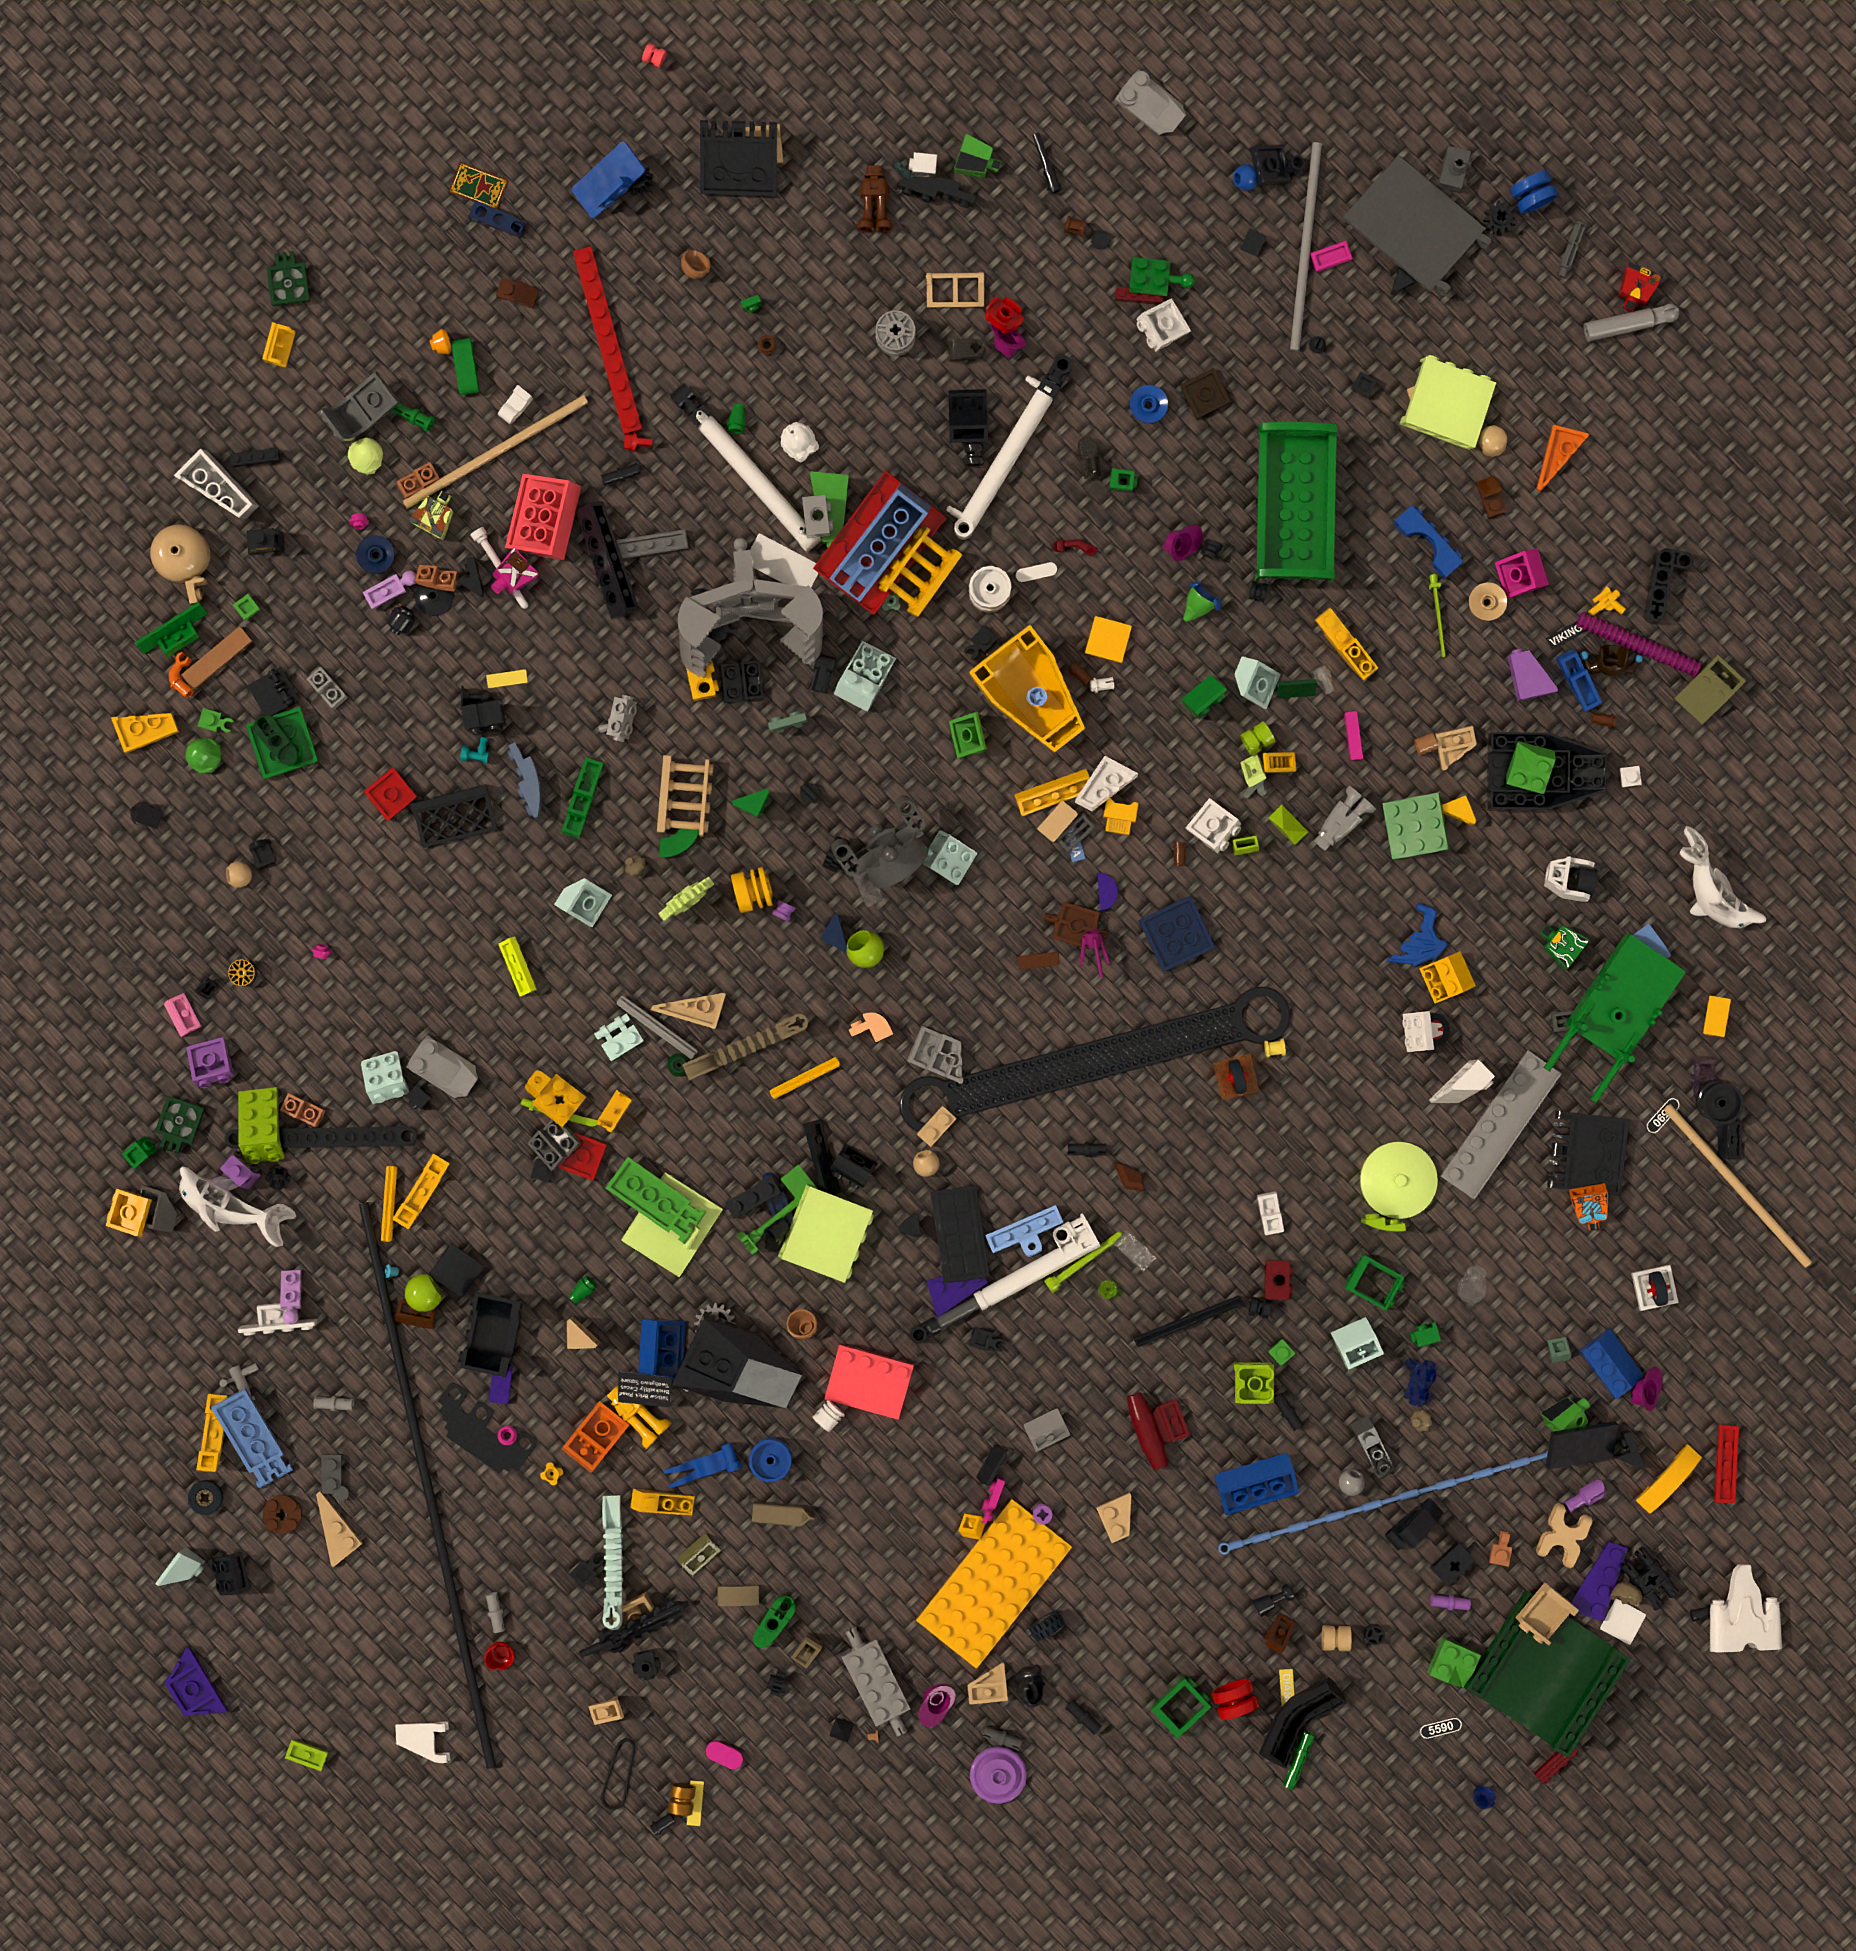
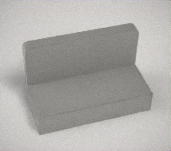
M1054 1409L1024 1424V1428L1036 1452L1070 1436L1058 1409Z

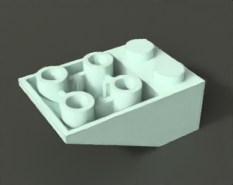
M862 641L840 678L834 695L868 712L896 658Z

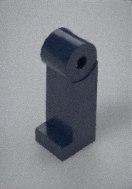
M476 200L469 214V219L473 222L482 223L519 238L526 223L514 216Z

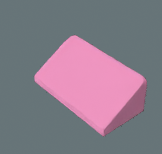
M184 993L164 1003L181 1037L201 1027Z

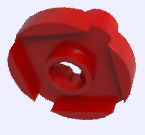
M995 297L986 308L985 319L1002 333L1009 334L1010 331H1015L1020 327L1024 316L1022 317V309L1014 300L1007 297L1004 299Z

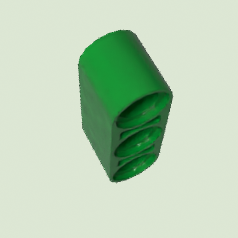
M471 338L451 341L460 395L480 392Z

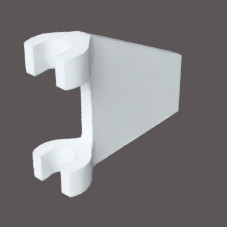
M448 1721L395 1725L397 1745L433 1762L447 1763L450 1761V1752L436 1754L434 1733L446 1732L449 1729Z

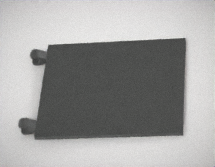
M1399 155L1342 218L1429 292L1435 287L1442 296L1448 293L1450 285L1441 281V279L1475 240L1482 249H1486L1492 241L1490 237L1482 234L1486 229L1483 225Z

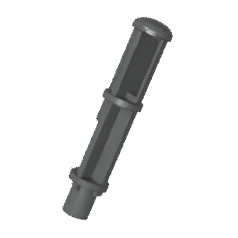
M1582 221L1575 222L1560 264L1558 275L1560 278H1566L1567 272L1571 270L1586 228V224Z

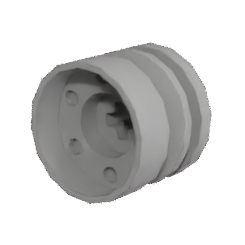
M892 310L879 318L875 334L878 347L883 353L899 357L912 349L915 343L916 330L911 317L902 311ZM893 328H897L898 335H894Z

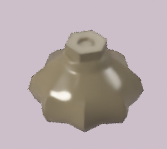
M639 854L630 856L625 863V872L630 874L631 877L641 875L646 868L645 858H642Z
M1425 1409L1415 1410L1410 1417L1412 1427L1418 1432H1428L1429 1427L1433 1425L1431 1415Z

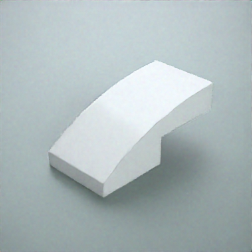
M1276 1191L1257 1195L1264 1234L1270 1235L1284 1232Z

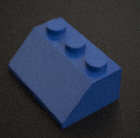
M642 1319L638 1374L664 1376L673 1379L680 1362L684 1359L686 1321Z
M1610 1328L1578 1350L1611 1397L1615 1399L1630 1390L1643 1376Z

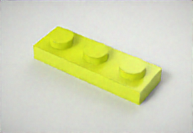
M515 936L499 943L519 996L521 997L537 990Z

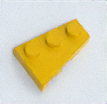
M171 713L111 717L125 753L179 733L174 716Z

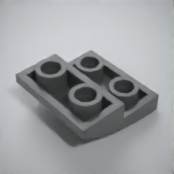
M551 1119L542 1130L537 1131L527 1144L548 1168L554 1171L582 1142L566 1124L562 1128Z

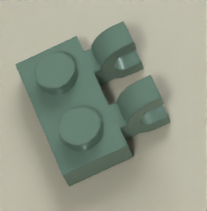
M801 711L790 713V717L784 719L782 716L772 718L771 722L768 723L770 732L776 731L779 734L784 732V728L795 726V729L803 727L802 723L807 722L805 713L801 714Z

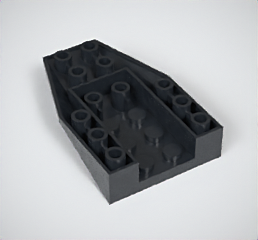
M1491 732L1488 734L1487 811L1549 810L1605 792L1607 753L1551 733ZM1518 741L1555 751L1556 760L1544 794L1506 784V774Z
M705 1311L688 1351L673 1376L672 1386L724 1402L786 1408L802 1374L758 1334Z

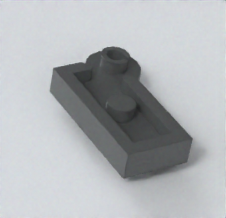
M322 1454V1494H333L336 1500L344 1501L349 1496V1490L347 1487L342 1486V1454Z

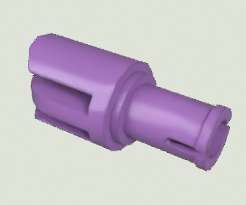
M1601 1480L1591 1482L1580 1488L1578 1495L1564 1503L1570 1513L1584 1504L1592 1505L1606 1496L1603 1482Z

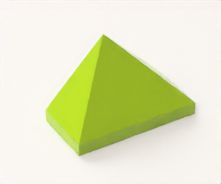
M1283 805L1268 817L1293 845H1296L1308 833Z

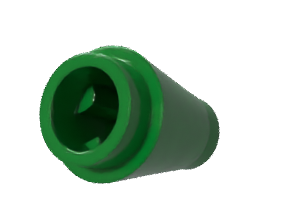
M734 404L727 423L729 432L742 434L743 430L746 429L744 405Z
M587 1275L584 1278L581 1277L569 1298L577 1304L593 1293L597 1284Z

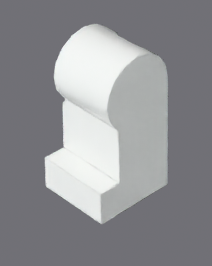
M517 385L513 390V394L501 407L498 415L507 423L512 424L533 400L532 396Z

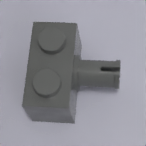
M1448 146L1437 188L1456 193L1465 188L1468 179L1465 176L1466 169L1470 170L1473 159L1469 158L1471 151Z

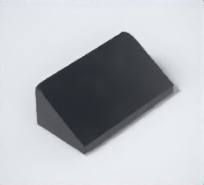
M1734 1121L1725 1125L1718 1124V1157L1720 1159H1742V1121Z
M994 1445L978 1472L977 1479L986 1486H990L1008 1455L1007 1451Z

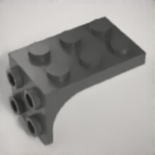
M374 372L342 401L329 408H322L319 412L322 415L323 422L333 430L332 433L336 439L356 441L395 408L400 401L380 374Z

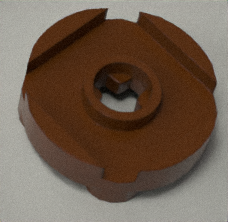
M289 1495L275 1496L266 1503L263 1509V1521L266 1528L276 1534L290 1533L302 1520L300 1504ZM281 1509H284V1513H287L284 1520H281L277 1515Z

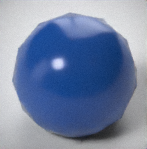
M1243 164L1234 171L1233 181L1240 190L1249 191L1258 184L1256 171L1251 164Z

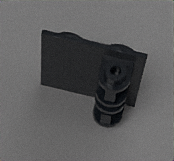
M282 667L269 670L267 675L247 685L264 715L272 716L300 700Z

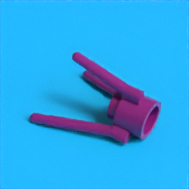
M1099 930L1086 931L1085 936L1081 937L1082 946L1079 964L1083 965L1086 945H1088V948H1094L1099 976L1102 978L1103 971L1099 946L1107 965H1110L1102 934Z

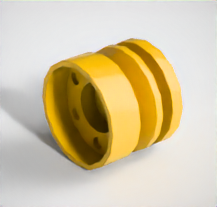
M763 867L758 868L759 877L755 876L753 869L750 870L751 879H747L744 872L731 875L740 913L753 911L754 901H757L759 907L763 908L762 899H766L768 907L773 906V893L770 881Z

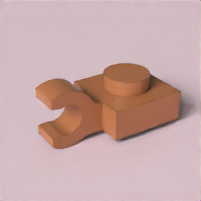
M1500 1531L1498 1544L1492 1543L1489 1563L1509 1567L1512 1547L1507 1546L1510 1538L1509 1532Z

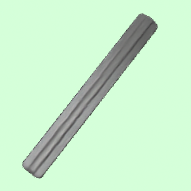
M622 995L618 999L616 1004L690 1059L695 1057L698 1052L696 1048Z

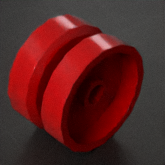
M1245 1678L1232 1681L1211 1692L1214 1703L1220 1704L1216 1710L1221 1720L1245 1715L1260 1706L1257 1696L1250 1694L1254 1690L1251 1679Z

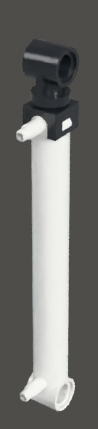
M1057 356L1041 382L1033 377H1026L1025 380L1037 388V391L966 508L961 512L951 506L947 507L946 510L958 518L954 526V533L959 539L966 540L972 536L973 531L1028 440L1057 396L1072 369V361L1068 356ZM1060 362H1064L1067 364L1068 368L1065 370H1060L1057 367V364ZM965 524L969 527V531L961 533L958 529L959 526Z
M685 383L669 395L681 410L683 408L687 409L685 414L689 417L690 421L711 442L807 553L822 541L820 537L807 538L805 520L717 422L711 412L700 401H694L696 396Z

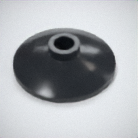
M419 584L415 592V602L424 614L439 616L447 612L451 607L453 592ZM431 593H436L435 599H430Z

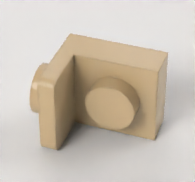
M194 576L189 581H185L191 605L200 602V599H202L201 590L197 587L208 584L204 577Z

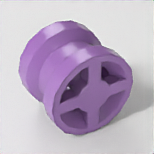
M778 900V907L772 914L789 922L791 919L790 915L796 908Z
M1046 1504L1035 1506L1033 1509L1034 1520L1042 1525L1049 1523L1052 1519L1051 1508Z

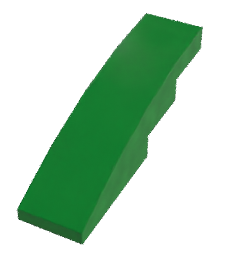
M585 757L561 830L562 834L580 839L602 772L603 762Z

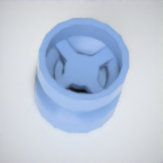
M1041 687L1031 688L1026 694L1027 702L1032 706L1043 705L1047 700L1046 691Z

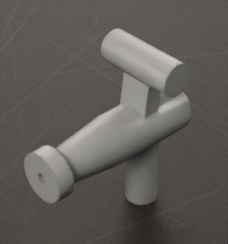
M256 1363L242 1370L239 1365L228 1369L232 1378H222L219 1383L220 1386L225 1387L228 1383L234 1382L239 1391L246 1388L251 1398L255 1400V1397L251 1395L245 1376L259 1370Z

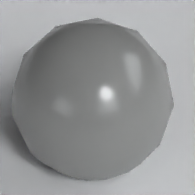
M1348 1469L1339 1477L1338 1485L1344 1494L1356 1496L1365 1488V1479L1361 1472L1355 1469Z

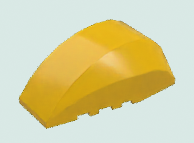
M1031 625L1013 636L969 671L974 682L994 707L1053 752H1056L1085 729L1054 655ZM1034 687L1043 688L1047 693L1046 702L1041 706L1030 705L1026 699L1028 690Z

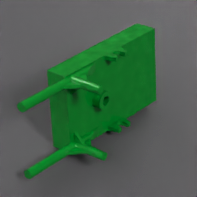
M1625 933L1564 1024L1569 1030L1543 1068L1550 1072L1575 1033L1579 1034L1616 1059L1591 1097V1100L1597 1103L1621 1066L1626 1061H1635V1057L1631 1055L1648 1028L1656 1023V1017L1662 1014V1007L1686 971L1633 935ZM1619 1012L1620 1016L1616 1019L1615 1015Z

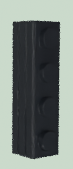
M278 448L230 454L231 466L234 468L281 462L280 450Z

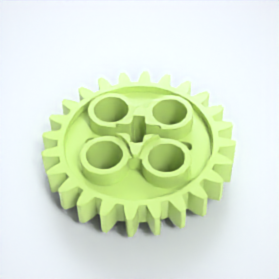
M707 877L699 883L696 882L687 886L666 903L667 906L658 914L665 921L673 915L676 916L685 912L700 901L699 899L707 894L706 891L714 883Z

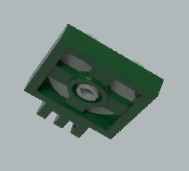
M290 251V259H288L287 253L283 252V260H280L279 253H275L276 266L267 267L271 305L280 306L309 302L310 293L305 262L296 263L294 251Z
M167 1096L155 1130L156 1133L164 1135L160 1148L164 1149L168 1142L167 1150L171 1152L174 1145H176L174 1153L179 1154L183 1142L193 1145L205 1108Z

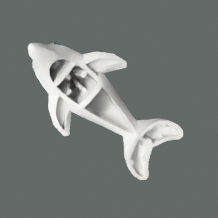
M1686 826L1684 834L1691 847H1682L1680 855L1685 860L1694 864L1693 887L1697 899L1690 913L1696 916L1708 915L1719 924L1729 928L1741 929L1752 923L1766 922L1765 915L1750 908L1734 895L1727 877L1718 868H1715L1713 871L1709 862L1706 841L1695 829Z
M182 1166L180 1168L182 1178L179 1191L181 1197L193 1210L199 1213L201 1219L215 1232L220 1231L217 1222L225 1224L257 1223L261 1233L270 1244L275 1247L283 1246L279 1223L283 1220L295 1219L296 1214L290 1207L284 1204H276L265 1210L257 1209L244 1203L230 1192V1190L239 1186L229 1177L219 1176L210 1180L195 1174L187 1167Z

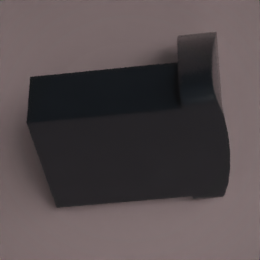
M139 802L131 808L130 814L135 824L139 825L140 823L157 830L163 811L147 806L145 802Z
M270 839L254 841L248 847L258 869L277 862L270 845Z
M913 1214L906 1218L899 1226V1230L909 1236L920 1237L918 1215Z

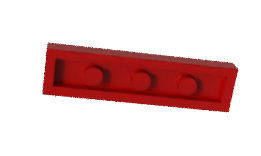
M1718 1424L1714 1502L1735 1504L1739 1426Z

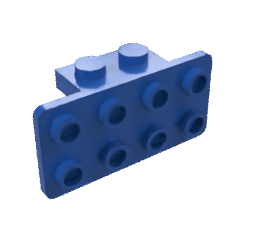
M621 142L572 187V192L589 216L596 218L606 208L613 205L619 196L626 193L628 188L646 172V169L628 143Z

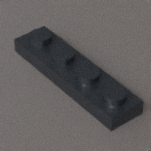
M822 1119L804 1123L803 1126L820 1190L831 1195L840 1194L838 1180L832 1174L833 1170L830 1169L833 1161Z

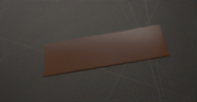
M1058 952L1018 956L1019 970L1059 965Z

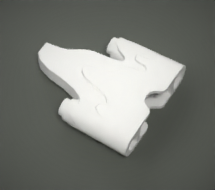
M1738 1564L1733 1569L1725 1604L1724 1600H1712L1713 1603L1710 1607L1711 1652L1743 1651L1747 1643L1750 1648H1757L1758 1650L1782 1649L1779 1601H1777L1776 1597H1766L1762 1607L1760 1589L1753 1579L1751 1565Z

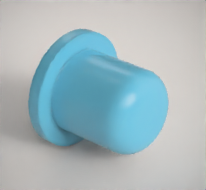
M387 1264L384 1272L385 1277L398 1276L399 1269Z

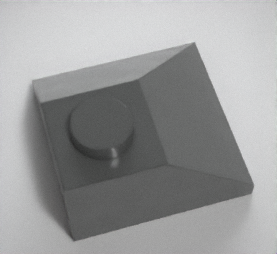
M141 1185L139 1195L152 1199L144 1227L172 1233L176 1224L177 1213L166 1193Z

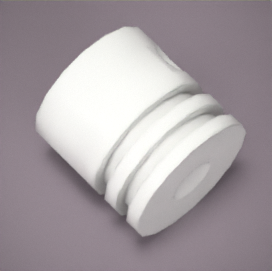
M827 1400V1404L824 1403V1407H821L815 1413L813 1419L826 1431L830 1432L838 1424V1420L842 1419L841 1416L844 1417L845 1414L830 1400Z

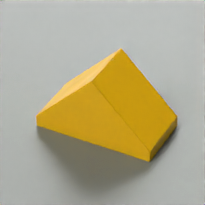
M1466 796L1442 805L1444 814L1469 825L1475 824L1476 819Z

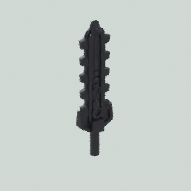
M669 1600L666 1602V1606L662 1608L657 1606L649 1614L644 1612L635 1621L631 1618L627 1621L626 1625L617 1630H610L606 1627L601 1630L600 1637H598L599 1642L579 1651L581 1658H584L601 1649L604 1652L608 1651L615 1654L625 1648L626 1644H629L628 1640L634 1637L636 1639L641 1638L642 1633L646 1631L649 1633L653 1632L655 1627L659 1625H668V1621L673 1618L675 1620L681 1619V1614L689 1606V1602Z

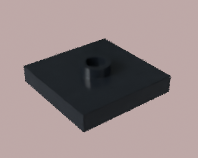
M1283 145L1253 146L1250 148L1258 185L1287 184L1291 182L1290 174L1286 170L1287 161Z

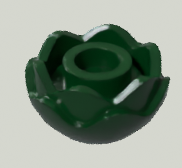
M675 1053L669 1058L667 1068L673 1076L683 1077L686 1073L682 1064L689 1062L690 1059L683 1053Z

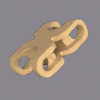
M1557 1503L1554 1505L1548 1518V1524L1553 1531H1545L1541 1535L1536 1553L1543 1557L1548 1555L1553 1546L1561 1545L1565 1551L1562 1560L1563 1564L1567 1568H1572L1580 1554V1547L1576 1540H1583L1587 1537L1592 1524V1517L1582 1515L1575 1525L1567 1526L1564 1522L1566 1509L1563 1504Z

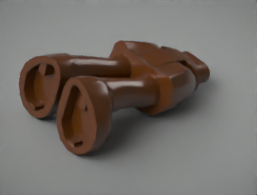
M880 165L867 166V173L862 181L859 196L864 199L863 220L857 223V230L860 232H874L873 200L877 201L876 232L883 233L893 229L892 221L886 217V198L889 197L890 193L886 178L882 173V166Z

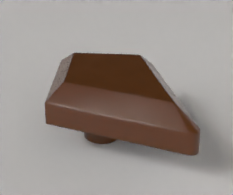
M1120 1163L1115 1164L1124 1188L1137 1191L1144 1190L1142 1173Z

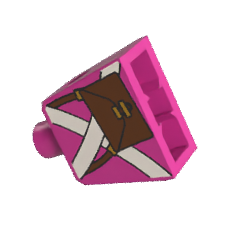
M514 547L492 574L496 581L491 585V588L497 594L504 589L509 594H513L533 582L539 573Z

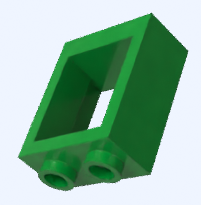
M1361 1254L1343 1288L1387 1311L1388 1308H1392L1396 1301L1394 1298L1396 1292L1402 1290L1405 1284L1403 1281L1405 1277ZM1368 1263L1395 1277L1382 1303L1355 1289Z
M1184 1675L1150 1706L1151 1711L1177 1739L1211 1708L1209 1703L1211 1699L1204 1692L1199 1693L1196 1689L1197 1684L1190 1677L1186 1679ZM1186 1686L1203 1706L1183 1725L1178 1727L1161 1707L1181 1688Z

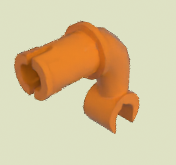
M180 652L177 654L176 662L169 671V683L171 684V689H176L188 699L192 696L194 690L183 681L180 671L183 667L189 666L192 659L187 657L183 661L186 654Z

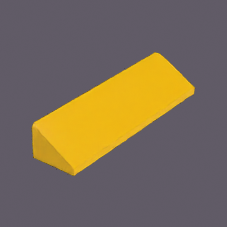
M1084 769L1015 794L1014 796L1021 815L1025 816L1058 804L1061 800L1067 801L1077 797L1090 778L1087 770Z

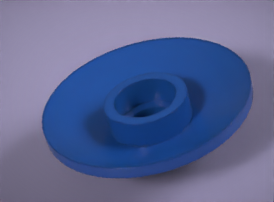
M1153 385L1139 387L1130 399V410L1133 416L1143 423L1159 421L1164 417L1168 409L1166 394L1160 388ZM1147 402L1152 404L1150 409L1145 407Z

